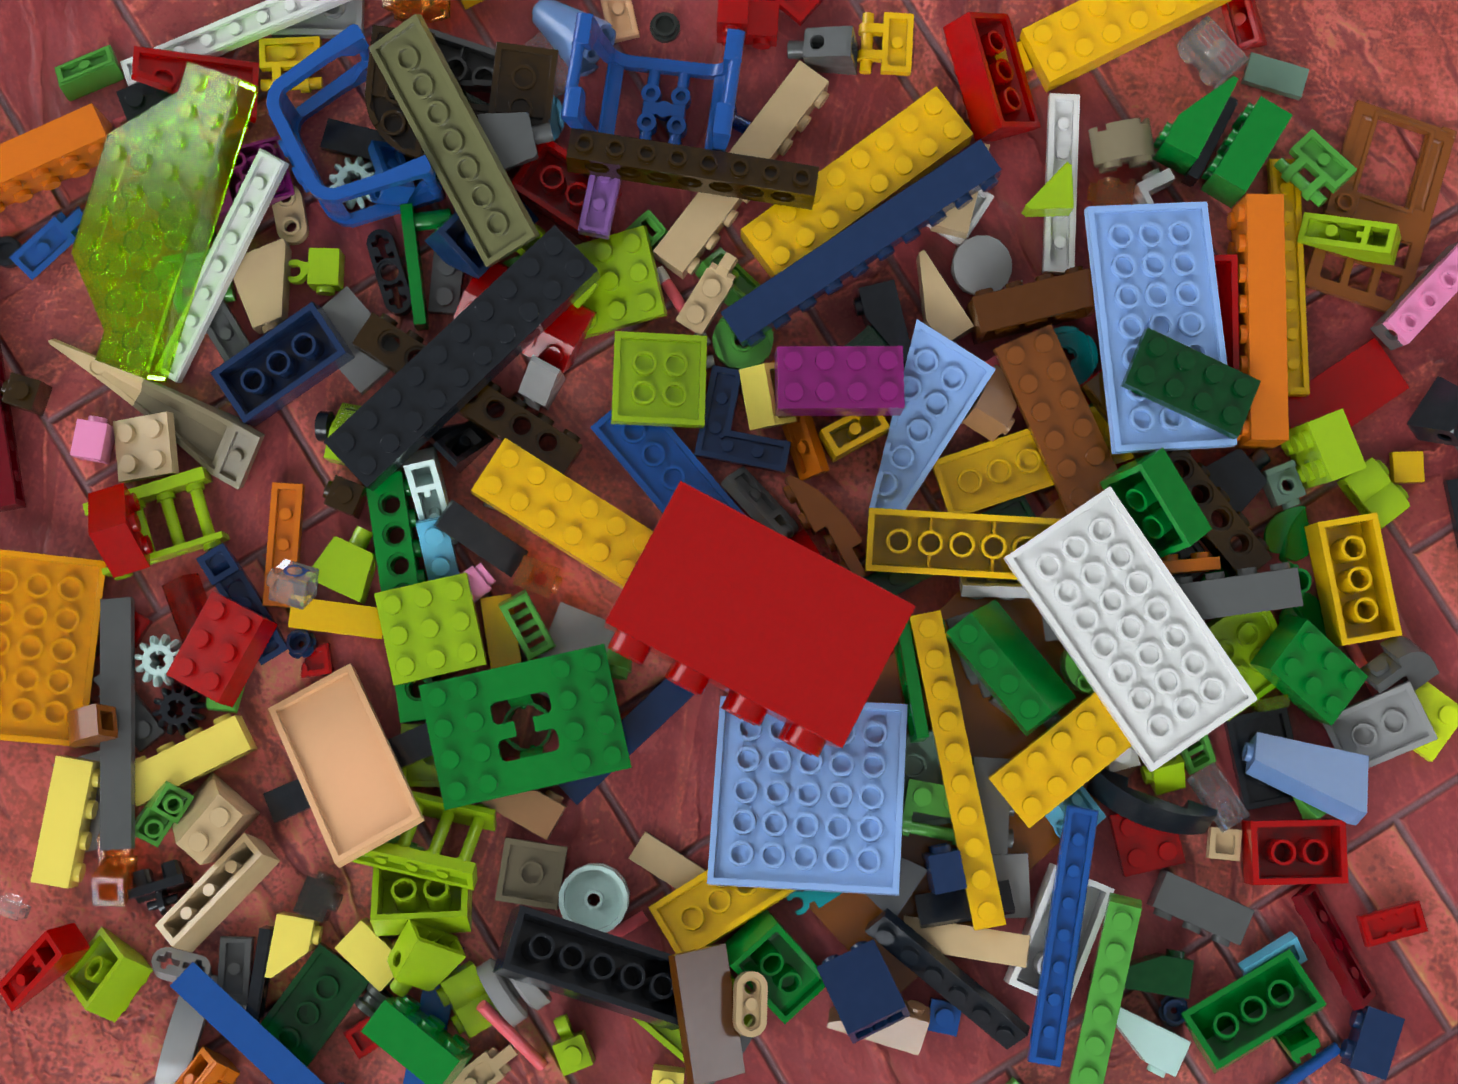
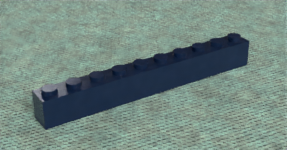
M980 139L721 311L724 320L742 347L748 344L750 347L757 345L766 338L764 333L773 327L776 330L784 327L792 320L791 315L799 310L802 313L808 311L818 303L816 299L824 293H827L829 296L843 287L842 281L848 277L853 276V278L861 276L869 269L868 264L877 258L879 261L885 260L895 252V246L903 241L905 244L912 242L921 235L919 230L928 224L931 227L936 226L947 217L945 213L956 207L959 210L973 200V194L981 189L983 192L992 189L999 183L998 178L1001 175L1002 169Z

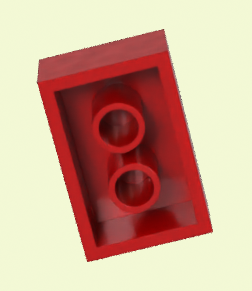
M554 141L538 144L536 147L539 158L521 167L512 180L515 190L524 203L584 243L591 241L593 237L578 234V226L590 175L567 172V150ZM620 186V189H619V194H618L617 202L619 201V199H620L621 196H622L621 186Z
M212 591L166 675L217 703L233 708L278 624L234 600Z
M1337 818L1241 820L1244 883L1250 885L1349 883L1346 822Z

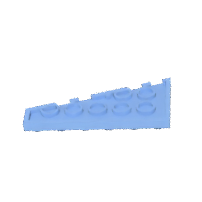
M918 319L916 320L904 369L905 408L900 416H892L869 508L906 510L996 370Z

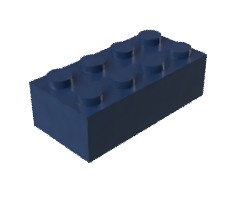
M311 302L210 373L245 424L256 427L354 359L355 356L323 308Z

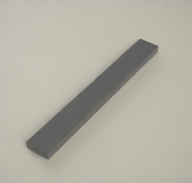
M132 597L100 599V704L116 707L118 738L100 742L101 851L135 849V599Z

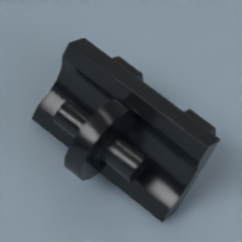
M171 860L161 864L164 879L155 882L151 869L133 872V888L127 890L129 899H136L139 904L147 902L149 911L159 909L161 915L164 916L172 908L171 905L180 900V896L176 892L193 886L192 878L185 875L182 864L178 860Z

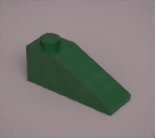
M1166 949V954L1153 953L1131 960L1125 988L1189 999L1194 960L1186 958L1184 951Z

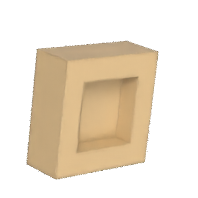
M1209 826L1206 858L1240 861L1242 830Z

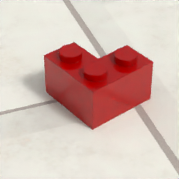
M718 0L717 43H722L725 46L727 30L729 28L746 32L744 45H752L753 48L760 50L769 49L771 46L776 47L780 1Z
M124 482L88 493L89 536L113 578L149 568L150 554L153 553V546L149 536H143L141 532V524L137 516V511H140L139 500L135 493L130 494Z

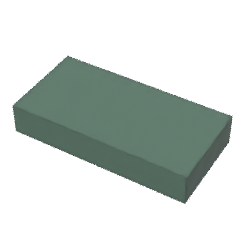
M1251 52L1241 84L1300 100L1310 69Z

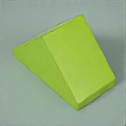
M1068 161L1025 205L1022 211L1025 217L1070 215L1074 209L1072 165Z

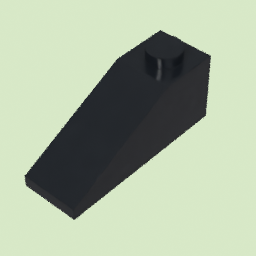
M890 280L858 288L857 298H853L856 316L862 315L864 325L882 346H903V364L905 369L911 344L895 281Z

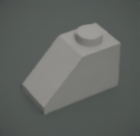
M532 355L518 392L524 397L523 401L534 410L539 411L540 407L549 410L566 378L560 369Z

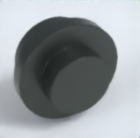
M668 12L655 15L650 23L651 35L655 40L662 43L675 40L680 32L679 20L675 15Z

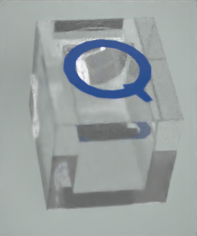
M283 559L275 569L272 568L267 576L266 584L269 586L268 599L304 610L317 596L319 569Z

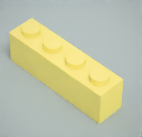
M230 713L224 714L213 720L214 726L203 730L202 727L196 728L184 735L186 740L176 745L174 741L166 743L156 749L158 754L148 759L145 755L136 758V806H145L166 781L182 788L257 750L258 748L243 717L239 715L231 716Z
M67 755L55 757L31 882L67 889L78 887L79 882H82L86 872V864L83 863L84 855L92 842V833L89 832L91 820L96 817L98 811V801L95 799L97 789L100 788V761Z

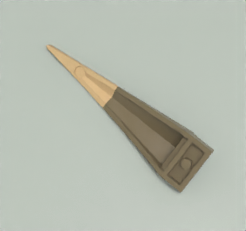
M48 340L50 345L108 386L144 416L166 411L172 412L174 415L176 443L202 467L206 468L212 476L238 490L244 487L265 434L241 422V418L60 340Z

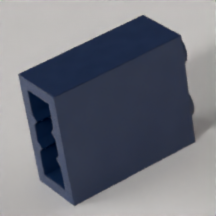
M874 939L869 942L860 941L854 944L850 951L840 956L837 954L829 956L823 960L822 965L816 967L853 1044L911 1016Z

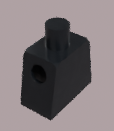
M1438 376L1406 423L1418 440L1458 447V386Z
M1238 448L1209 464L1206 468L1210 472L1211 476L1209 479L1216 487H1221L1230 498L1228 503L1236 512H1242L1267 483L1266 477L1260 470L1270 463L1271 459L1262 448H1257L1249 456L1241 448Z

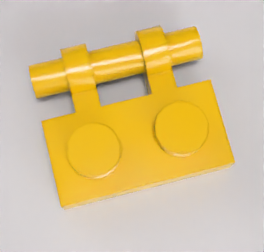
M865 12L862 14V23L859 24L858 35L861 36V49L857 51L860 74H871L872 63L876 62L881 63V75H911L914 14L884 12L883 24L874 23V13ZM873 37H882L881 50L873 49Z
M320 36L259 39V67L262 72H272V79H261L262 92H268L272 83L283 75V71L290 70L322 46ZM310 76L289 91L301 90V93H311L312 90L323 89V78Z

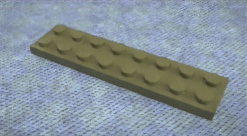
M414 14L368 48L485 266L492 267L539 237L538 230L422 15Z

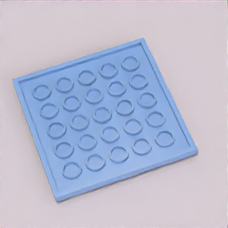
M720 696L707 884L899 896L908 704L866 702L843 748L825 745L819 757H816L814 755L810 756L778 739L785 724L784 722L766 714L762 724L754 726L723 710L721 706L727 696Z

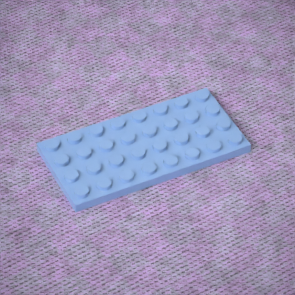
M1207 201L1087 206L1084 209L1112 454L1154 452L1162 447L1165 451L1236 446L1237 438L1227 437L1121 386L1141 335L1147 327L1227 365Z

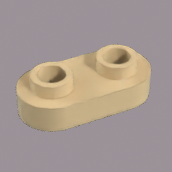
M293 185L295 195L291 196L290 201L286 203L282 201L272 205L278 236L281 239L284 238L289 245H299L307 239L309 226L303 195ZM295 223L296 229L293 232H288L287 226Z
M755 971L740 973L733 985V1026L740 1035L746 1037L760 1035L767 1025L768 985L764 976ZM748 981L753 984V990L750 993H747L744 989ZM747 1014L752 1016V1023L749 1026L744 1024V1017Z

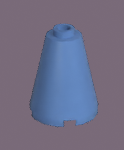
M540 0L533 7L532 22L550 45L559 51V56L569 67L577 13L586 12L556 0ZM594 16L605 36L614 45L616 31L611 28L612 25L608 21ZM584 48L580 77L588 76L599 68L595 63L600 57L594 49L591 51Z

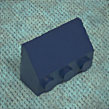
M522 201L529 216L535 224L539 220V218ZM456 211L425 239V242L446 264L476 279H479L490 268L486 267Z

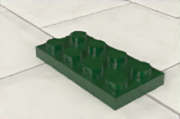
M1147 327L1141 335L1121 386L1227 437L1236 439L1240 435L1261 381Z
M320 943L260 1024L308 1067L370 982L348 961L324 943Z

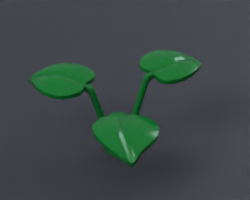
M1292 507L1275 515L1269 521L1264 531V541L1269 546V552L1279 554V561L1282 563L1289 562L1290 568L1298 567L1304 606L1282 609L1279 615V624L1286 614L1305 618L1326 636L1319 600L1314 595L1305 593L1311 587V576L1307 570L1299 568L1298 564L1290 562L1301 560L1309 553L1304 528L1310 525L1307 519L1306 507ZM1221 566V569H1219V570H1217V571H1214V572H1222V571H1224L1225 577H1230V576L1226 573V571L1222 568V566ZM1204 572V574L1202 575L1200 581L1206 580V579H1205V574L1214 573V572Z

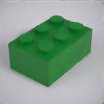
M1262 96L1254 105L1249 102L1243 112L1238 115L1231 127L1233 129L1216 151L1218 154L1202 174L1201 178L1205 182L1200 190L1232 208L1247 192L1293 115Z
M1163 447L1119 467L1099 482L1103 490L1108 487L1112 488L1160 558L1192 546L1212 530L1211 525Z
M1286 614L1250 662L1255 669L1311 720L1330 726L1334 724L1368 678L1354 662L1308 619Z
M406 995L405 997L395 996L385 999L361 1032L425 1084H452L475 1054L468 1049L470 1044L463 1037L457 1034L452 1036L444 1029L446 1025L438 1017L432 1014L427 1016L419 1009L421 1007L420 1003L413 997Z

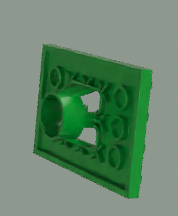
M605 644L419 685L445 810L632 768ZM546 692L550 698V712L543 706L536 704L532 694ZM507 700L511 709L506 713L502 724H497L493 719L492 705ZM527 706H534V708L544 713L533 716L535 731H549L545 740L536 747L531 745L525 749L511 740L512 737H517V728L514 721L509 722V720H511L517 709H526ZM555 730L558 735L559 748L555 751L544 753V746L551 740ZM506 740L514 749L519 750L520 759L504 761L500 752V742Z

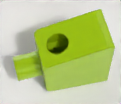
M356 526L349 542L337 536L333 537L308 572L306 578L365 604L377 566L376 555L366 550L373 533Z
M409 919L388 956L387 962L394 977L390 984L391 990L400 997H405L412 987L425 991L434 990L466 958L458 937Z

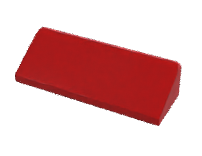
M1232 0L1228 4L1226 3L1221 6L1234 53L1267 45L1255 0Z

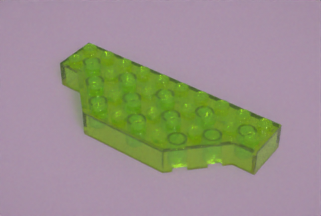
M187 61L178 92L107 134L71 252L104 329L95 360L147 380L167 382L259 86Z

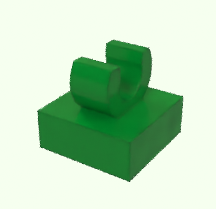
M1305 1021L1276 1037L1281 1047L1297 1064L1301 1063L1300 1057L1308 1053L1313 1057L1316 1055V1049L1321 1047L1318 1037Z

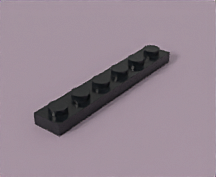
M885 909L867 924L865 932L1005 1049L1008 1050L1028 1036L1029 1025L891 910Z

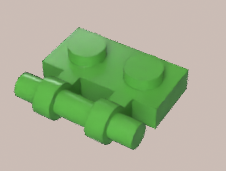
M1313 129L1290 149L1289 154L1295 159L1291 165L1283 157L1274 165L1282 174L1281 178L1286 183L1291 182L1302 192L1301 196L1307 202L1311 200L1317 207L1323 205L1327 200V197L1319 191L1325 186L1334 194L1357 171V168ZM1303 168L1316 178L1312 183L1299 173Z

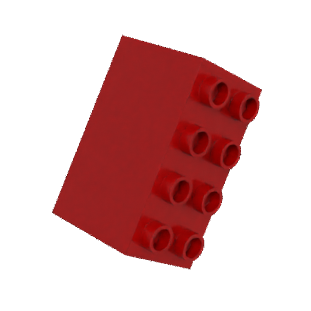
M680 481L609 613L604 627L614 632L608 644V649L639 665L644 663L649 652L658 655L672 663L664 677L668 681L697 696L702 695L708 683L724 690L728 695L721 706L723 710L754 726H760L766 714H769L785 723L778 739L810 756L819 757L825 745L843 748L916 606Z

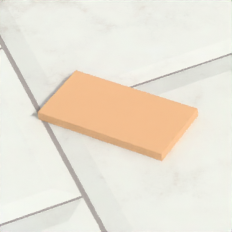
M351 663L268 708L336 866L341 868L425 821L361 680Z

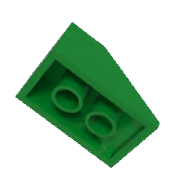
M1231 77L1180 113L1172 124L1166 122L1153 143L1156 152L1152 159L1185 175L1198 159L1239 78Z
M767 909L749 920L724 943L726 944L729 966L738 975L745 971H755L764 976L768 985L767 1006L784 1024L825 988L816 968L817 964ZM746 982V984L753 990L752 982Z

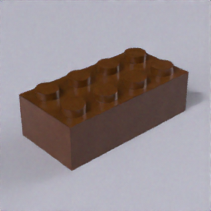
M1075 266L1065 270L1064 275L1054 277L1053 273H1047L1035 277V282L1024 284L1023 280H1018L1006 284L1005 289L993 291V288H985L976 291L975 296L971 298L965 309L967 316L974 325L971 331L974 345L1041 329L1050 324L1053 326L1092 316L1095 313L1091 269Z

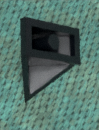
M468 421L466 423L443 426L428 441L461 473L494 439L485 430Z

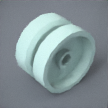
M588 863L575 869L564 880L559 891L558 906L563 919L606 933L613 930L624 918L629 907L630 891L625 878L617 869L604 863ZM595 893L599 896L600 902L597 905L590 904L591 900H588L590 894Z

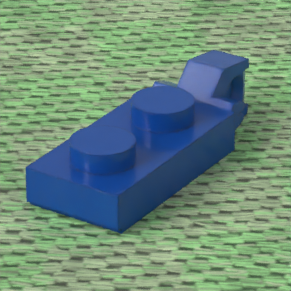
M77 206L67 216L62 212L56 216L54 215L12 253L9 258L33 280L77 240V236L81 233L77 226L88 217L87 214Z

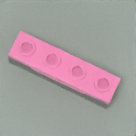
M1458 242L1447 246L1370 328L1390 350L1409 344L1458 292ZM1389 330H1393L1396 335L1393 336Z

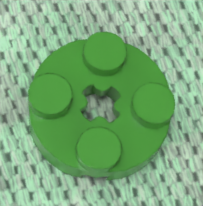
M722 316L712 336L715 355L727 368L736 370L763 364L771 354L774 341L773 331L770 329L764 333L766 338L757 345L750 347L748 344V347L742 348L741 345L735 344L734 341L737 338Z

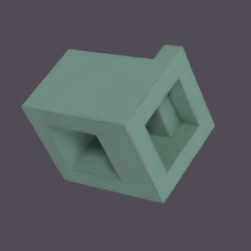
M1295 460L1262 472L1267 479L1263 489L1271 508L1281 505L1283 510L1301 504L1299 498L1307 495L1295 468ZM1284 480L1287 481L1290 491L1283 489L1282 482Z

